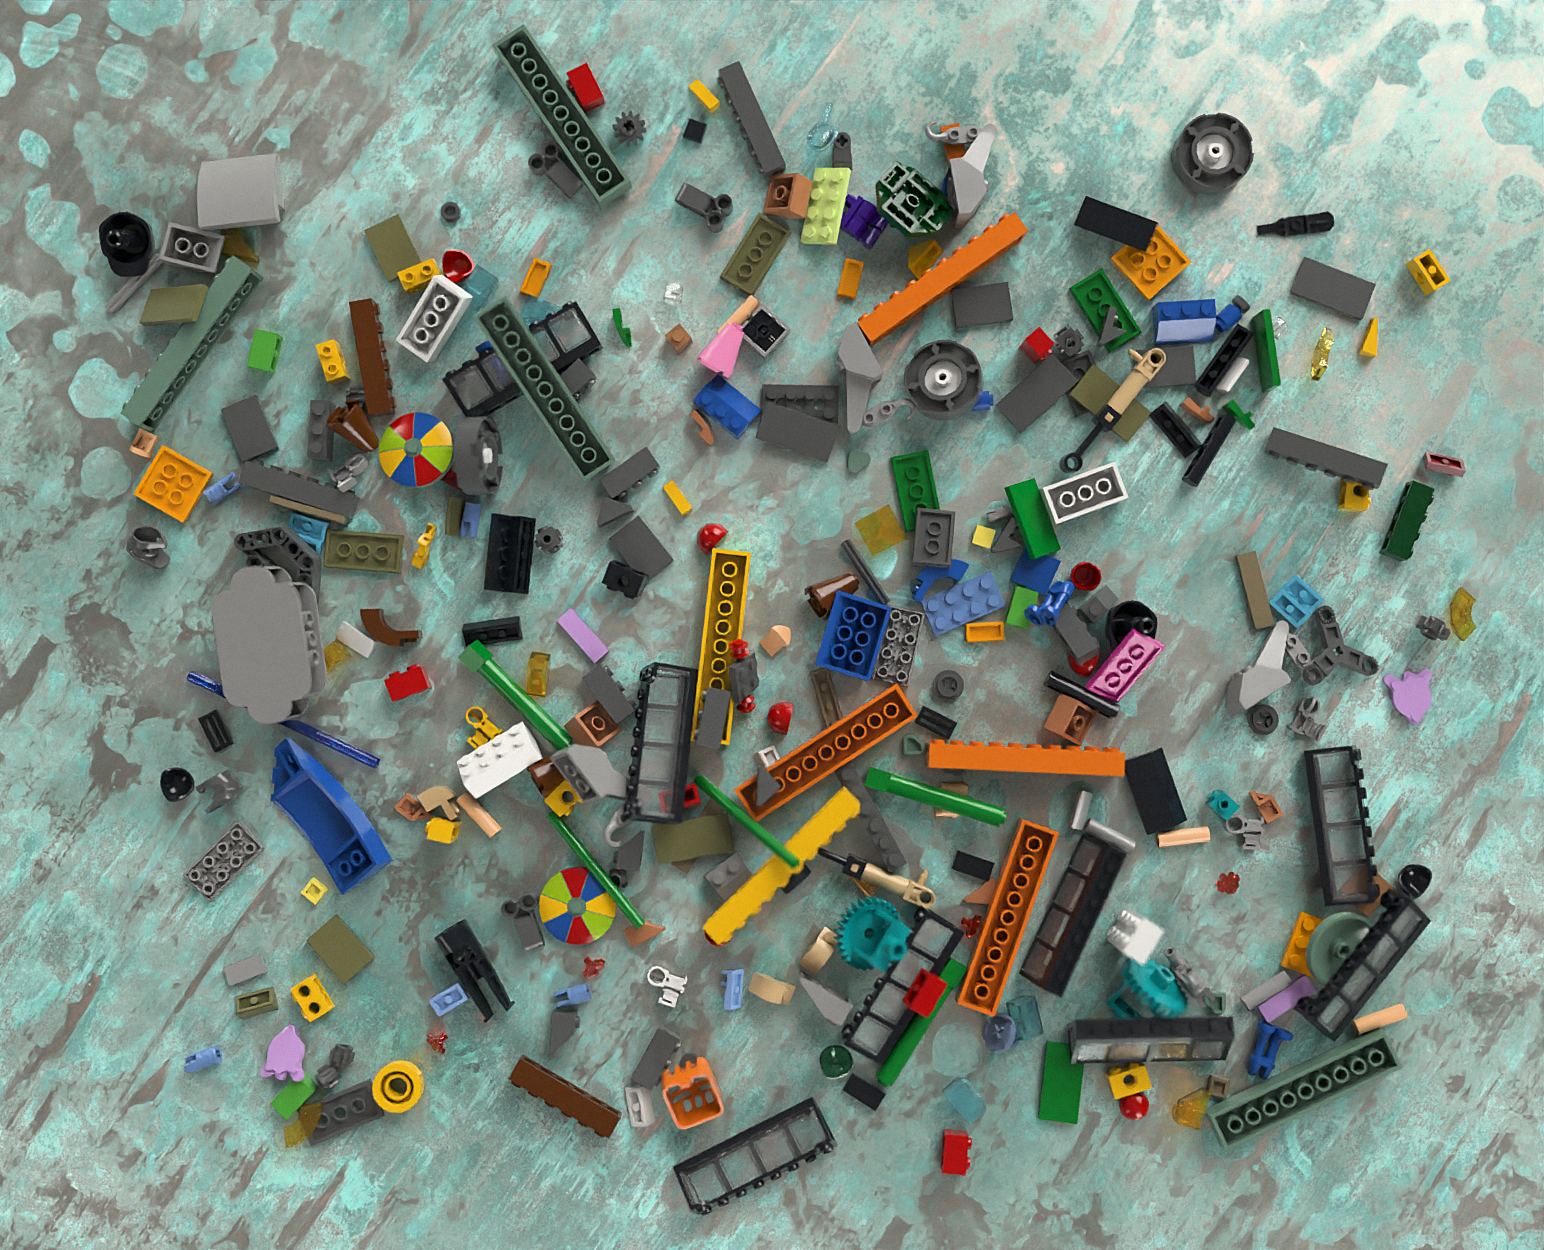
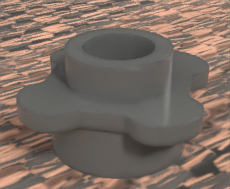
M610 870L609 877L618 888L628 886L625 870Z

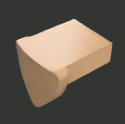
M140 428L129 450L151 459L152 452L160 437Z
M774 626L770 629L771 632L759 643L773 656L783 646L786 647L791 639L790 628Z

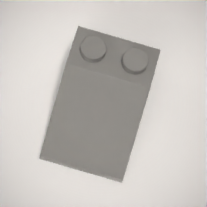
M169 222L159 259L170 266L216 274L226 237Z
M736 850L707 872L705 877L726 902L754 873Z
M800 970L799 981L826 1018L825 1021L833 1026H836V1024L842 1026L853 1006L851 998Z

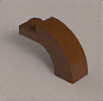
M360 609L361 619L367 631L376 640L384 644L404 647V639L405 643L417 642V639L423 638V632L420 630L397 631L392 629L385 621L384 609Z

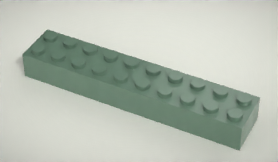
M521 25L494 43L492 47L497 57L599 207L603 208L632 188L630 179L525 25Z
M232 256L231 259L229 258L224 263L221 273L214 277L213 284L207 290L197 321L182 323L179 326L176 336L169 340L166 350L157 357L153 368L146 372L145 379L134 389L131 399L124 403L120 414L137 426L151 432L155 431L262 281L263 277L235 256Z
M506 295L474 315V320L582 481H586L615 462L607 446Z
M1378 1028L1357 1036L1204 1109V1112L1220 1146L1225 1151H1229L1401 1069L1402 1066L1386 1032Z

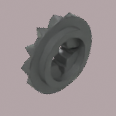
M942 671L934 679V692L943 700H955L963 692V679L955 671ZM954 679L951 686L955 691L947 689L943 692L945 685L942 680L949 682Z
M1265 704L1257 705L1249 711L1250 713L1247 718L1248 726L1254 733L1268 735L1277 728L1279 717L1276 710L1271 706ZM1260 714L1263 717L1269 716L1265 720V725L1263 723H1256L1260 719Z

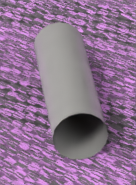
M1091 818L1087 820L1084 826V832L1128 855L1135 848L1136 841Z
M1281 971L1240 999L1247 1010L1251 1011L1290 986L1292 981L1285 971Z

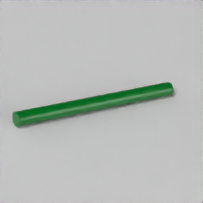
M698 775L694 779L697 787L792 870L800 865L801 861L704 776Z
M554 811L546 816L549 822L636 930L646 923L565 821Z

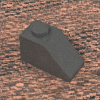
M1104 585L1077 610L1091 624L1104 615L1118 598L1107 585Z
M641 830L623 844L618 849V852H614L613 863H616V869L640 871L645 831Z
M554 1010L552 1012L550 1053H554L574 1035L576 1028H580V1016H577V1011Z

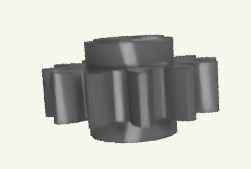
M629 111L628 116L622 112V118L615 117L617 124L612 125L615 130L613 133L614 137H619L620 144L626 141L627 147L630 146L632 141L637 145V139L644 140L641 133L647 132L646 128L643 127L645 120H640L639 113L634 117L632 111ZM629 126L633 128L631 131H627Z
M1422 615L1415 622V627L1421 629L1420 633L1428 639L1437 640L1439 638L1444 641L1451 634L1450 629L1445 627V623L1434 616L1426 618Z

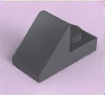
M1110 306L1106 310L1096 347L1101 348L1127 332L1126 330L1112 327L1116 325L1118 320L1117 308Z
M1011 517L990 550L991 553L1022 546L1009 538V536L1013 537L1018 530L1016 519Z

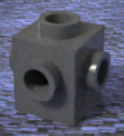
M1069 324L1053 335L1058 342L1055 345L1061 354L1066 353L1068 357L1078 354L1082 350L1081 347L1084 346L1081 341L1084 338L1078 329L1074 331Z
M547 525L537 530L538 534L535 535L537 540L534 543L539 551L543 550L544 553L551 555L560 550L559 547L563 545L561 541L563 536L559 529L555 530L552 526L548 527ZM550 536V542L546 543L544 538Z

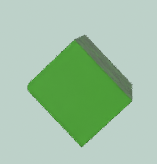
M255 329L246 366L253 370L275 374L283 337L277 333Z
M1019 586L1014 587L1004 624L1028 630L1031 621L1027 619L1024 612L1029 605H1036L1039 592Z
M304 1073L302 1081L292 1080L270 1105L288 1120L319 1087Z

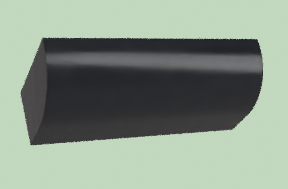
M1085 196L1074 223L1077 227L1144 252L1149 248L1159 225L1156 221Z

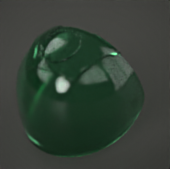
M840 1045L826 1047L819 1057L821 1072L827 1079L842 1078L848 1075L854 1066L851 1053Z

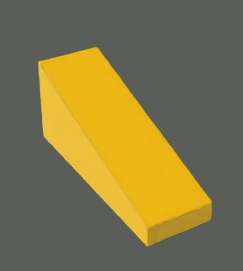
M698 79L688 86L710 114L720 107L719 100Z
M1374 317L1370 320L1358 352L1371 358L1377 356L1378 318Z
M673 480L663 486L683 516L693 510Z

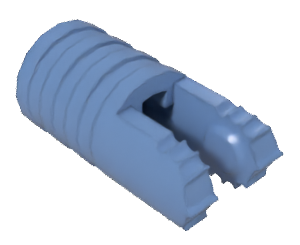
M234 472L204 490L205 495L212 504L215 505L244 486L241 483H236L231 488H227L225 483L234 479L236 476Z
M465 502L460 537L467 536L468 530L469 536L472 539L477 537L482 505Z
M587 983L553 993L554 997L560 998L568 995L569 999L557 1003L556 1009L591 1000Z
M214 1046L187 1056L184 1072L191 1073L221 1063V1050L218 1046Z

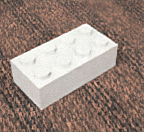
M435 275L396 341L425 362L435 361L474 297L445 276Z
M1115 462L1039 490L1052 526L1129 498Z
M522 721L512 726L511 729L503 734L496 736L485 745L478 747L472 753L463 756L457 761L463 784L475 798H478L542 759V755L534 735Z
M1126 908L1119 913L1117 917L1118 922L1115 927L1112 926L1109 929L1106 940L1123 953L1144 965L1164 930L1129 908Z

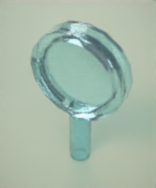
M830 102L825 104L822 121L811 129L807 137L808 146L815 152L827 150L837 136V128L830 122L833 104Z

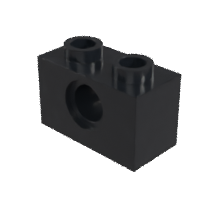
M613 560L608 564L602 583L607 585V589L621 591L625 597L634 599L642 596L649 574ZM623 576L628 579L627 585L622 583Z

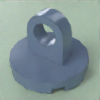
M996 1013L993 1018L990 1017L987 1020L983 1029V1040H985L986 1048L990 1051L1002 1053L1009 1047H1016L1020 1041V1032L1016 1029L1013 1019L1007 1014Z

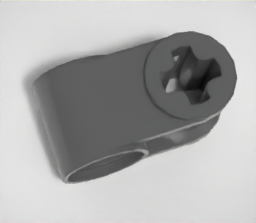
M839 132L834 137L833 168H849L852 171L851 139L847 133ZM840 140H843L844 146H840Z

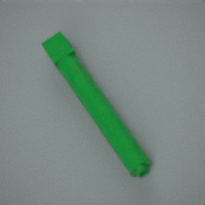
M478 640L468 645L458 658L474 674L478 672L557 751L573 745L571 743L573 738L492 659L494 655Z
M874 767L869 768L864 786L999 827L1000 824L1004 825L1007 813H1004V808Z
M950 957L938 975L948 985L936 1003L935 1009L928 1018L915 1012L877 1072V1082L886 1088L888 1085L893 1086L953 988H956L965 974L967 968L957 960Z

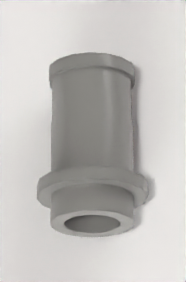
M1003 505L1002 508L987 511L989 523L1005 518L1009 520V517H1012L1010 506Z

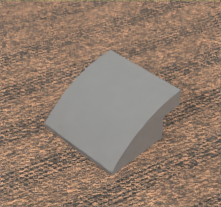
M278 153L202 162L197 185L198 225L201 230L212 231L280 222L279 211L285 210Z

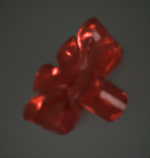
M1229 872L1228 876L1222 873L1219 876L1222 881L1216 882L1217 890L1220 893H1236L1237 888L1240 886L1238 883L1240 881L1239 875Z
M975 915L973 919L966 917L962 919L961 924L967 927L966 937L970 938L976 935V929L979 930L981 927L979 922L982 916Z
M586 957L584 959L586 969L583 971L584 977L586 979L590 978L591 975L596 977L599 974L598 970L604 967L605 961L602 958L593 961L590 957Z
M431 1033L426 1035L428 1038L426 1041L429 1044H433L431 1048L434 1051L438 1049L440 1054L446 1052L443 1042L448 1039V1036L445 1033H442L439 1037H435Z

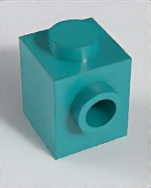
M1222 790L1212 791L1207 796L1208 800L1205 803L1214 813L1226 821L1240 807Z

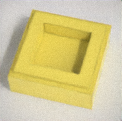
M977 525L971 544L990 549L996 530Z
M313 877L300 893L316 905L328 891V888Z

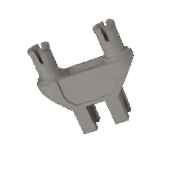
M1174 947L1166 948L1164 955L1170 962L1171 971L1202 1009L1206 1006L1203 1003V994L1211 1002L1215 1000L1209 985L1202 976L1200 977L1196 973L1193 966H1190L1186 959L1180 957Z

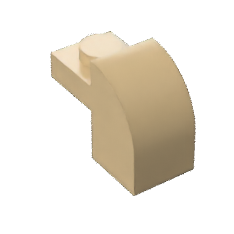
M436 786L417 796L426 812H430L441 805L450 821L460 816L458 804L451 800L457 794L449 787Z
M824 927L814 943L806 950L799 964L815 975L835 950V944L838 941L834 937L837 935L827 927Z
M754 972L748 991L776 1004H790L796 986L791 983L778 981L769 975Z

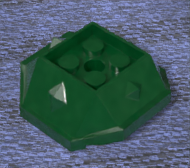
M895 161L875 184L877 212L889 222L890 228L898 229L908 239L934 236L954 212L943 192L915 168L902 165L898 161Z

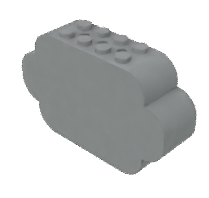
M253 566L242 568L233 575L230 590L219 593L213 600L211 608V623L215 632L214 643L217 647V663L220 667V683L224 696L230 704L236 707H247L251 717L262 724L299 718L306 712L309 698L321 694L327 685L328 679L316 595L309 585L302 582H292L289 573L281 567Z

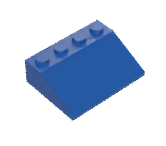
M837 590L814 665L870 681L892 607Z

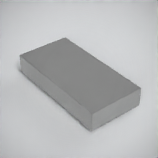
M262 953L223 968L230 986L268 971Z

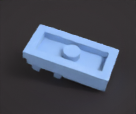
M744 969L722 971V974L727 975V981H721L722 986H727L723 998L724 1009L726 1010L741 1008Z
M459 981L432 997L429 1002L439 1017L468 1000L469 996Z

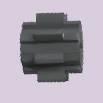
M353 386L350 387L349 391H346V401L355 399L361 408L365 409L364 406L367 405L364 388Z
M336 1044L335 1048L333 1047L330 1051L329 1059H332L331 1064L340 1068L349 1067L355 1056V1052H352L353 1047L346 1044Z
M325 1064L317 1070L318 1073L315 1075L317 1082L324 1090L328 1087L329 1089L333 1088L339 1083L338 1080L341 1078L340 1073L332 1064L328 1066Z

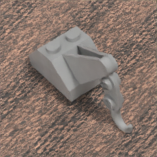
M934 120L929 122L925 129L926 136L931 141L944 142L950 145L972 143L963 158L949 160L944 174V178H948L946 190L949 206H952L954 210L951 215L953 229L964 228L980 208L982 201L985 199V194L988 192V182L984 180L983 171L997 130L993 124H986L983 129L969 125L953 127L941 134H933L931 127L937 124V121Z
M857 322L847 326L835 363L840 374L843 373L846 377L847 431L850 434H856L862 426L867 428L873 427L892 417L902 405L910 407V414L906 418H912L915 414V405L908 398L883 401L865 411L871 385L881 380L883 371Z
M1281 620L1275 623L1252 664L1233 675L1234 679L1228 684L1225 709L1230 717L1245 711L1291 682L1287 673L1281 670L1285 651L1293 663L1302 670L1311 663L1310 655L1298 637L1288 632L1289 625L1287 622ZM1311 671L1309 674L1311 675L1310 677H1312V679H1316L1315 673Z
M574 744L557 751L550 759L584 804L602 799L603 797L626 801L613 813L610 823L606 826L603 833L606 844L611 847H618L622 842H613L610 839V834L612 831L625 827L631 822L625 820L626 815H624V806L628 800L626 787L630 783V779L611 768L607 754L600 748ZM639 785L637 798H640L642 804L652 801L653 793L651 790Z

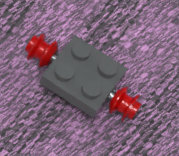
M736 639L729 644V648L733 650L730 652V656L737 660L729 666L733 702L739 703L736 706L738 711L750 713L755 708V704L752 703L755 698L750 693L759 686L757 660L754 651L745 649L748 647V643L743 639Z

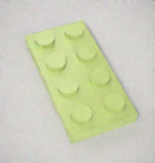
M815 168L800 242L804 244H837L851 174L849 168Z

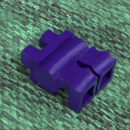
M848 194L844 206L849 208L847 213L843 212L840 230L855 238L856 241H860L864 247L871 250L889 222L877 212L874 204L864 200L861 196L856 198Z

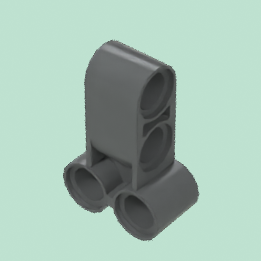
M551 140L546 141L542 145V155L533 154L529 157V168L536 176L546 174L570 199L584 185L560 160L561 153L557 143ZM549 149L556 150L553 155H548L547 151ZM535 162H542L540 168L533 167Z
M683 183L674 199L682 207L705 218L708 229L714 233L720 232L723 229V216H728L733 211L732 199L729 195L720 194L717 198H714L688 183ZM722 202L729 204L727 208L719 207ZM714 218L720 220L717 225H712L710 221Z
M533 891L524 893L520 900L513 897L508 898L501 905V913L507 918L513 917L525 952L545 946V941L534 912V908L539 902V897ZM525 897H531L534 900V904L527 905L524 901ZM507 903H512L515 906L514 912L507 910Z

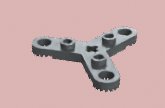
M1326 605L1316 609L1314 616L1324 650L1303 670L1302 676L1304 681L1311 686L1317 685L1338 665L1365 676L1376 674L1379 670L1376 658L1374 659L1373 656H1368L1361 651L1344 645L1334 610ZM1322 611L1326 612V614L1328 615V620H1325V618H1323L1321 614ZM1366 662L1370 663L1371 671L1368 668L1366 669ZM1311 671L1316 675L1315 680L1311 679L1312 677L1309 675Z

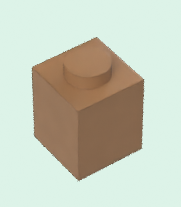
M680 323L665 334L666 341L677 354L693 343L691 336Z

